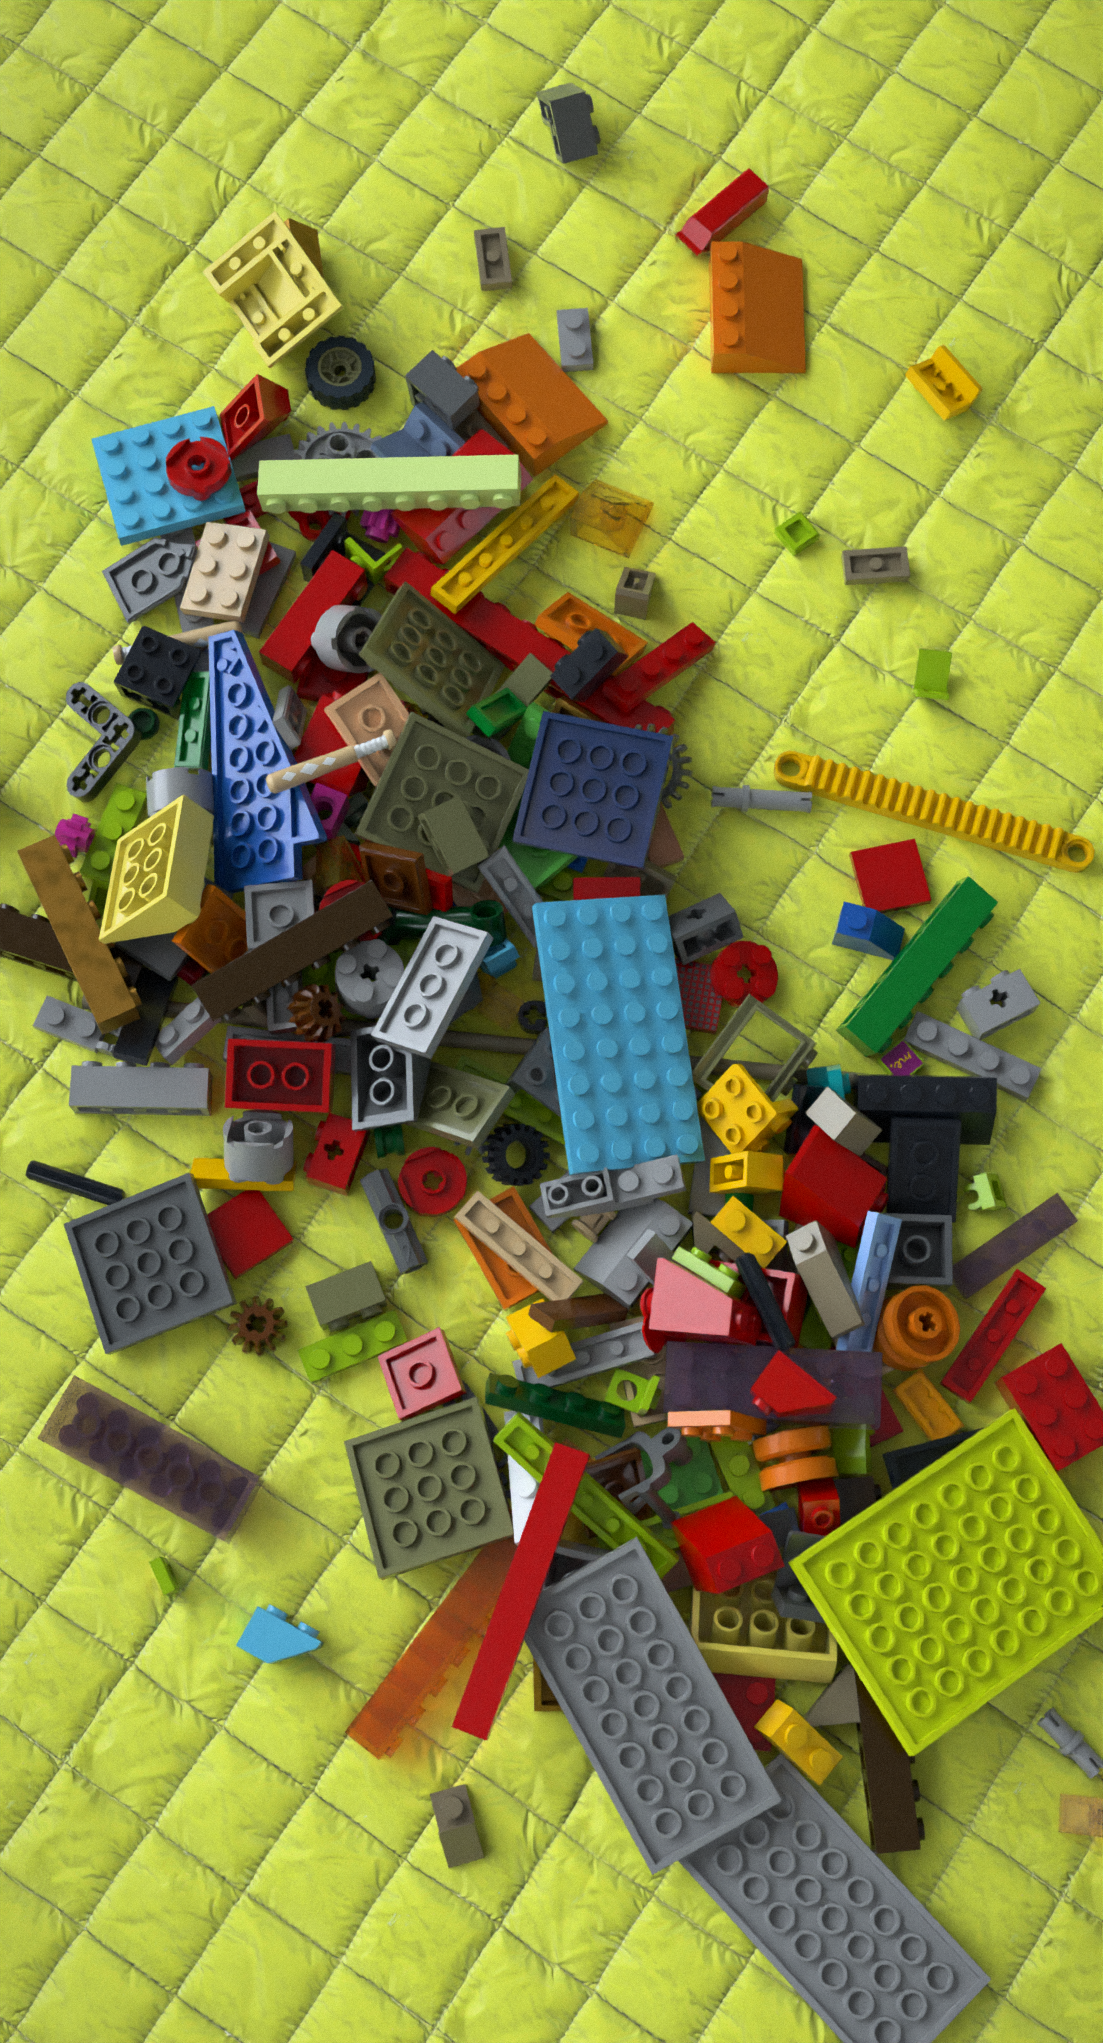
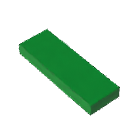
M209 671L192 672L182 692L174 768L187 767L188 771H198V769L208 771L211 745Z

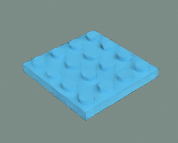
M214 406L91 439L121 546L246 512L232 464V474L226 484L203 501H198L192 496L180 494L170 485L165 463L166 456L182 440L190 439V442L201 441L200 437H209L220 442L227 451ZM202 463L200 466L194 464L192 468L195 471L204 468V464Z

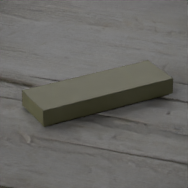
M530 653L497 692L509 688L528 707L551 683L553 679L550 675L553 672L534 654ZM476 724L472 733L480 735L481 738H492L500 742L514 724L489 738Z

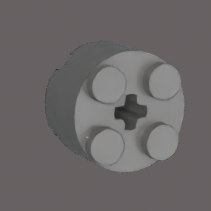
M334 605L320 617L315 632L311 636L312 647L316 649L320 660L333 670L350 673L374 671L376 669L371 668L359 656V653L382 615L372 608Z
M176 767L155 771L152 773V779L147 776L148 818L183 794L213 815L215 812L212 773L207 770L198 769L199 775L189 774L187 767Z
M380 939L361 941V944L341 954L335 969V991L339 992L337 996L339 1003L346 1004L343 1008L353 1015L365 1016L368 1019L380 1018L404 973V966L399 955Z
M254 1109L244 1111L242 1118L234 1121L232 1116L224 1123V1166L229 1173L231 1181L237 1183L265 1181L268 1184H279L284 1181V1175L292 1169L294 1164L293 1124L289 1119L288 1122L282 1120V1114L276 1111Z

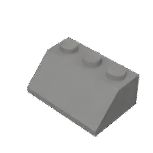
M658 1198L654 1199L655 1203L619 1210L616 1214L617 1217L610 1221L599 1235L597 1242L592 1244L573 1269L600 1291L627 1308L628 1312L650 1285V1281L626 1256L643 1234L650 1229L674 1253L691 1232L693 1226L690 1220Z

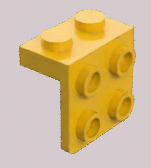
M739 1063L731 1065L697 1103L698 1112L731 1154L744 1151L765 1152L771 1145L769 1140L775 1134L781 1133L792 1123L790 1118L799 1109L791 1099L772 1102L744 1066Z

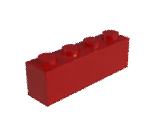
M332 550L260 649L259 654L262 665L293 684L297 682L300 676L305 677L313 665V658L317 654L316 649L312 647L311 636L315 632L320 617L334 605L351 606L355 600L359 601L364 596L368 588L365 569Z

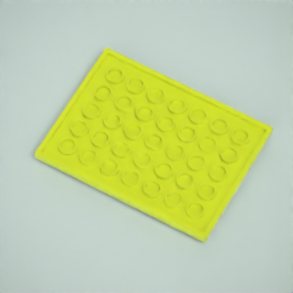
M1015 1408L1007 1411L788 1562L909 1756L918 1754L1103 1617V1544Z

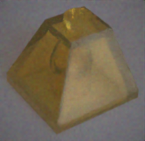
M595 479L583 491L571 515L570 535L629 559L654 506V502Z

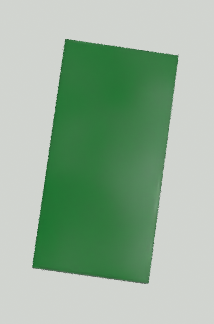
M505 688L472 705L466 715L489 738L520 721L527 707L509 688Z

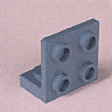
M421 402L414 406L403 429L374 441L370 449L379 458L452 456L466 442L427 405Z

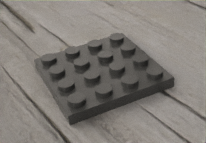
M186 1173L64 1224L105 1354H114L237 1304L194 1174Z

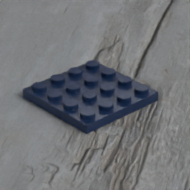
M543 711L512 841L515 844L645 870L675 742L674 736Z

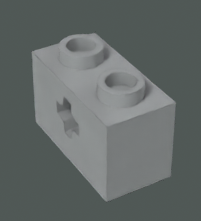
M1020 969L1009 973L1008 970L1002 971L990 979L991 984L981 989L979 985H976L961 994L962 999L956 1009L973 1037L982 1040L1036 1011L1040 1001ZM993 1000L994 1002H998L1001 1000L1002 1005L1001 1007L999 1004H995L992 1006L990 1001Z

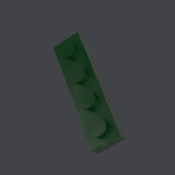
M489 1373L485 1384V1404L622 1438L626 1428L623 1408L605 1401L584 1397L576 1392L567 1393L552 1389L545 1384H533L517 1380L513 1376L506 1374Z

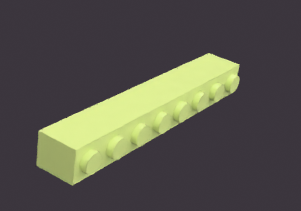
M519 455L259 461L257 496L263 512L280 514L285 511L313 513L321 510H333L336 512L367 510L376 512L381 509L410 511L414 508L443 510L445 508L458 507L470 510L478 507L506 509L511 506H520L521 467Z

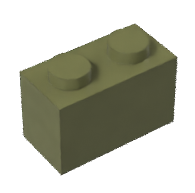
M460 795L417 816L446 876H451L490 857L487 852L490 848L489 843L482 831L477 832L472 821L474 819L473 810L466 800L462 801Z
M371 1261L305 1286L322 1330L329 1328L330 1332L348 1327L350 1325L349 1320L361 1315L363 1319L375 1317L383 1312L382 1307L388 1305Z

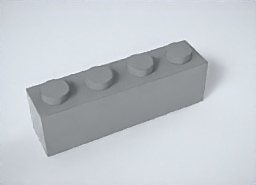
M83 1061L82 1066H71L69 1107L74 1113L211 1116L213 1076L209 1068H204V1065L199 1063H186L184 1068L170 1067V1064L163 1062L150 1063V1067H136V1064L132 1062H117L116 1066H102L101 1062Z

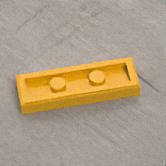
M194 1158L190 1173L194 1174L198 1188L292 1192L294 1191L297 1174V1161H294L292 1169L284 1175V1181L279 1184H268L265 1181L233 1182L229 1179V1173L224 1166V1159Z

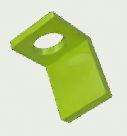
M351 537L345 540V556L350 561L364 568L366 577L374 585L384 578L385 574L403 552V546L399 543L375 562ZM394 557L391 563L385 567L387 562Z
M919 649L913 689L916 697L949 700L950 695L947 692L952 652Z
M616 1368L604 1401L644 1416L649 1408L655 1410L662 1392V1389L657 1388L660 1377L653 1375L648 1380ZM628 1380L635 1384L637 1394L634 1399L624 1401L618 1397L616 1388L621 1381Z

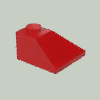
M256 374L220 413L222 433L227 447V454L231 461L270 434L281 422H284L289 417L292 411L288 389Z
M780 1350L773 1356L750 1389V1395L754 1397L751 1403L766 1416L771 1412L777 1417L830 1413L837 1399L835 1395Z

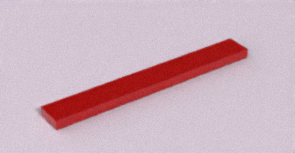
M557 1442L554 1444L454 1718L452 1727L486 1741L490 1737L587 1468L590 1454Z

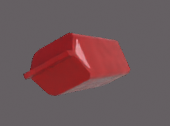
M748 168L693 214L676 234V237L696 256L703 252H709L711 242L722 241L767 202L768 185Z

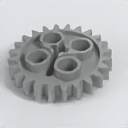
M330 422L328 431L318 426L317 436L308 432L307 440L299 441L298 450H294V460L379 458L370 447L374 441L382 437L379 435L372 439L370 437V428L363 433L359 432V424H356L351 430L348 429L346 422L342 423L341 429H337L333 422ZM329 510V515H332L335 511ZM352 510L355 516L359 515V510ZM346 511V512H341V515H342L343 517H345L346 514H347V511Z

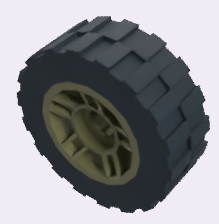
M339 335V337L334 338L333 336L328 337L325 341L321 340L315 348L310 350V355L306 358L305 362L307 385L312 393V397L318 400L324 407L328 406L333 410H348V408L360 406L361 402H365L369 398V394L374 390L376 374L370 350L366 349L365 344L356 341L355 338ZM341 371H345V375L337 376L341 374Z

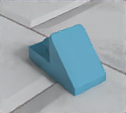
M506 938L500 945L488 948L479 967L489 981H493L517 966L515 959L520 956L515 946Z

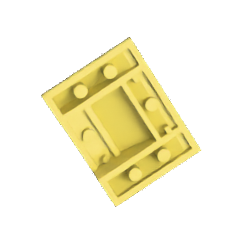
M276 211L203 271L218 295L231 305L253 337V346L269 368H272L344 308Z

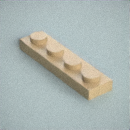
M479 1191L455 1215V1219L550 1301L571 1298L583 1284L584 1280Z

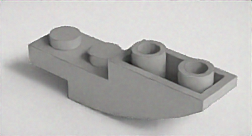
M677 1154L635 1164L632 1168L609 1171L605 1167L601 1171L577 1174L540 1183L547 1218L574 1217L618 1211L655 1203V1198L686 1191L680 1159Z

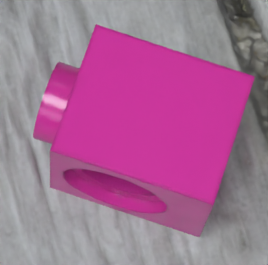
M316 783L310 797L317 814L323 810L332 812L328 819L320 821L327 839L334 841L350 808L348 795Z

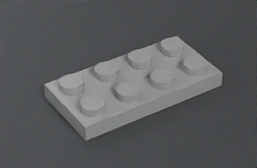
M433 916L371 1036L381 1043L432 1059L490 947L493 937L488 932Z

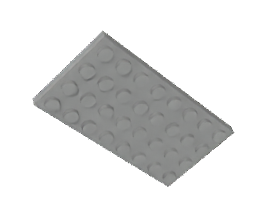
M637 1537L542 1590L524 1641L652 1875L782 1801Z
M779 1753L765 1767V1770L782 1801L678 1861L843 2043H931L989 1983L991 1978L783 1754Z

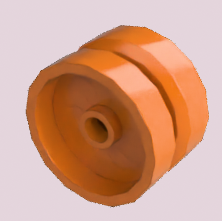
M926 1285L909 1287L883 1300L873 1349L878 1358L886 1365L902 1372L918 1370L928 1364L935 1363L951 1354L958 1343L960 1333L958 1313L951 1301L939 1290Z
M829 1427L793 1428L752 1441L755 1460L763 1463L779 1461V1464L766 1467L758 1473L762 1492L797 1487V1482L806 1480L834 1479L839 1477L835 1458L828 1455L812 1457V1454L825 1451L832 1445Z

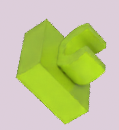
M986 1172L973 1176L975 1184L970 1183L963 1187L964 1192L977 1191L979 1195L977 1202L968 1205V1208L971 1210L998 1211L1007 1208L997 1174Z

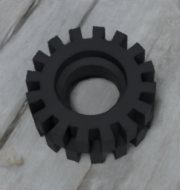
M504 1124L503 1127L495 1128L493 1130L495 1134H489L487 1137L490 1144L483 1145L482 1151H488V1156L482 1157L483 1163H489L485 1170L488 1174H494L492 1179L502 1182L501 1184L524 1186L534 1183L533 1179H540L543 1176L539 1171L546 1170L548 1164L543 1163L544 1158L550 1159V1153L544 1152L543 1149L549 1147L548 1142L540 1140L544 1135L540 1131H534L535 1127L525 1124ZM515 1141L520 1142L526 1151L525 1161L518 1168L511 1167L506 1160L507 1147Z

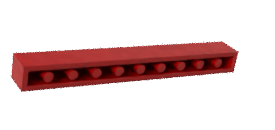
M406 547L384 576L387 592L395 595L397 590L406 581L498 658L512 672L518 668L530 653L534 654L552 672L556 670L554 666L560 658L566 654H571L560 641L541 634L530 621L526 619L521 621L516 618L502 603L491 602L485 598L482 591L454 614L430 595L431 587L450 570L446 568L441 570L432 564L429 557L422 552L417 551L415 553ZM612 674L584 703L572 700L554 680L543 691L557 701L560 697L566 696L609 724L634 729L636 725L640 724L643 726L644 731H647L649 724H655L656 733L662 727L669 729L668 735L670 736L674 732L675 719L666 708L660 705L654 706L644 700L625 714L610 701L602 691L604 685L615 678Z

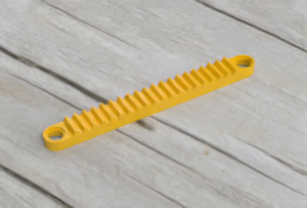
M786 751L780 754L775 761L773 771L775 779L779 784L801 792H812V795L1069 872L1078 873L1084 871L1094 858L1095 850L1088 839L1065 832L1060 827L1052 828L1050 824L1041 825L1037 820L1028 821L1023 816L1014 817L1010 812L1001 813L999 809H988L983 804L977 806L973 801L964 802L961 798H951L946 793L937 794L933 789L924 790L922 786L914 787L909 782L900 783L896 778L887 779L882 774L873 775L869 770L863 772L858 767L850 768L845 763L837 764L832 759L823 760L818 755L810 756L796 751ZM785 762H794L798 765L800 771L795 776H787L782 772L781 766ZM1071 847L1081 848L1085 853V860L1081 862L1072 861L1068 856V849Z

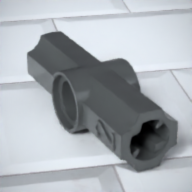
M388 1169L376 1170L360 1179L400 1275L412 1273L427 1265L428 1260ZM392 1214L402 1216L404 1219L402 1225L397 1229H389L385 1226V1220L388 1216Z

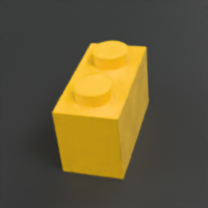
M744 1151L710 1158L709 1193H747L757 1195L782 1190V1182L785 1176L783 1155Z
M734 1196L731 1197L710 1222L745 1253L750 1252L755 1255L758 1264L763 1268L769 1265L787 1243L785 1239Z
M542 1298V1299H540V1300H538V1301H536V1302H534V1303H541V1302H545V1301H544V1299ZM530 1304L505 1317L511 1329L506 1332V1336L513 1350L517 1352L524 1368L526 1369L531 1366L536 1376L540 1378L570 1363L576 1357L564 1331L550 1332L530 1318L528 1315Z
M778 1699L754 1726L802 1775L819 1786L843 1758L794 1708Z

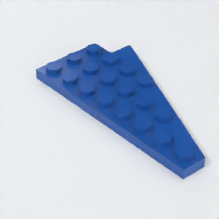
M231 630L209 636L211 762L215 812L213 813L214 883L233 894L243 892L244 886L302 880V846L327 841V835L305 783L276 794L270 792L267 786L266 777L269 774L296 765L297 762L292 751L272 723L275 710L243 633Z

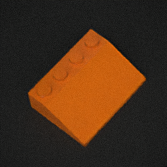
M711 242L709 257L711 373H805L802 259L746 242Z
M530 333L482 350L456 368V371L463 378L465 376L470 377L479 388L480 405L476 409L509 446L510 451L515 455H519L520 462L534 477L608 424V420Z

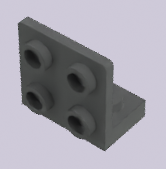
M548 1026L535 1039L504 1085L510 1086L514 1094L521 1089L561 1117Z
M790 1531L788 1533L782 1554L785 1566L778 1569L771 1597L781 1617L825 1623L788 1562L826 1536L798 1531Z

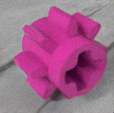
M381 509L376 512L364 510L360 521L362 528L366 529L364 536L380 543H387L389 536L397 538L400 526L390 514L394 509Z
M73 813L71 819L60 820L54 835L59 845L61 846L66 843L72 857L76 858L78 852H88L95 836V829L90 828L91 823H88V818Z

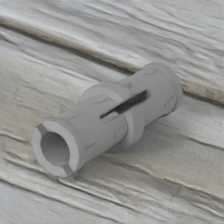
M1052 1707L1044 1714L1045 1718L1041 1717L1037 1724L1060 1746L1059 1751L1064 1756L1068 1754L1090 1779L1100 1772L1098 1770L1099 1767L1103 1769V1759L1083 1740L1084 1735L1081 1731H1075Z

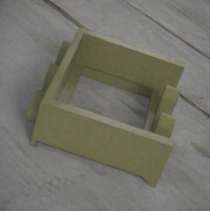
M749 994L692 1071L693 1081L707 1091L710 1090L714 1084L709 1082L707 1078L757 1010L801 1042L765 1091V1094L772 1102H775L780 1094L784 1096L789 1094L793 1084H796L798 1081L793 1077L801 1066L807 1069L817 1056L818 1052L814 1050L817 1043Z

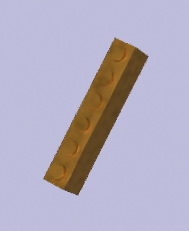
M53 835L18 850L17 852L102 1035L140 1019L136 1007L142 1005L134 986L127 988L123 980L124 977L128 976V973L121 958L113 959L109 949L115 947L114 943L103 944L99 941L100 929L96 920L101 919V916L94 901L86 902L82 892L88 889L80 871L73 874L69 866L70 863L74 862V859L67 844L65 843L60 846L56 836Z

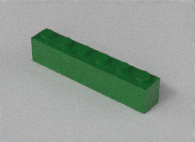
M969 876L957 881L836 1031L865 1057L876 1053L882 1054L893 1042L890 1036L896 1028L902 1029L912 1019L914 1014L911 1010L917 1002L922 1004L932 994L934 989L931 985L938 977L940 979L944 978L953 968L954 963L951 960L958 952L960 954L964 953L974 942V938L971 936L978 927L983 929L992 920L994 914L991 911L998 902Z

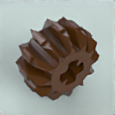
M309 984L295 992L291 996L293 1002L286 1008L293 1014L288 1022L295 1023L297 1026L295 1034H304L306 1042H313L315 1040L317 1042H325L330 1037L337 1035L342 1030L340 1024L344 1023L347 1019L340 1011L346 1004L338 1003L337 1001L339 992L330 993L328 984L319 986Z
M254 1296L252 1300L253 1307H249L247 1302L242 1300L240 1306L244 1312L242 1314L237 1311L231 1312V1317L239 1321V1323L228 1325V1330L232 1333H238L232 1339L235 1346L244 1342L242 1347L243 1353L249 1354L255 1345L256 1355L260 1357L263 1356L264 1345H267L271 1352L277 1350L272 1342L274 1338L279 1341H285L286 1336L277 1331V1329L287 1328L288 1322L287 1320L279 1319L284 1314L282 1307L272 1310L274 1306L273 1299L268 1298L261 1307L259 1296ZM256 1319L261 1323L267 1321V1324H262L265 1330L261 1333H258L256 1330L250 1332V1328H254L251 1323Z

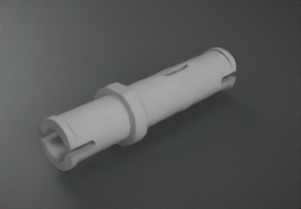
M743 785L742 788L712 787L711 797H713V800H711V807L740 808L744 812H747L748 809H765L810 813L812 808V801H810L812 799V792L750 789L749 785Z

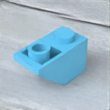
M269 1604L266 1610L259 1606L256 1608L236 1646L268 1664H273L319 1650L324 1642L317 1639L319 1631L303 1622H300L299 1626L295 1627L285 1621L288 1616L287 1613Z

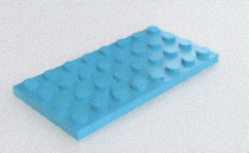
M665 895L535 903L532 906L569 1175L601 1171L605 1167L609 1171L632 1168L635 1164L676 1154L680 1159L681 1165L705 1161Z

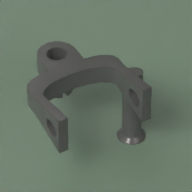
M668 1427L652 1439L646 1433L638 1431L624 1441L595 1456L596 1460L632 1448L646 1452L652 1461L653 1474L645 1481L619 1494L618 1497L633 1515L648 1503L661 1518L662 1526L665 1529H672L670 1522L681 1518L680 1513L673 1511L657 1492L671 1480L670 1462L673 1461L676 1466H684L693 1457V1451L687 1445L686 1437L681 1436L679 1429ZM639 1496L635 1501L630 1502L634 1497Z

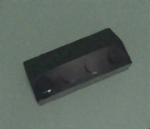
M854 1074L853 1106L882 1129L872 1143H889L890 1117L896 1116L960 1119V1144L990 1145L996 1117L997 1078L990 1076Z

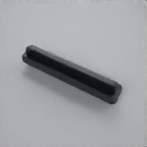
M35 1160L30 1161L26 1169L25 1176L30 1180L106 1205H111L125 1199L123 1189Z
M748 1252L736 1258L735 1264L775 1349L781 1352L790 1349L795 1345L794 1337L755 1255Z

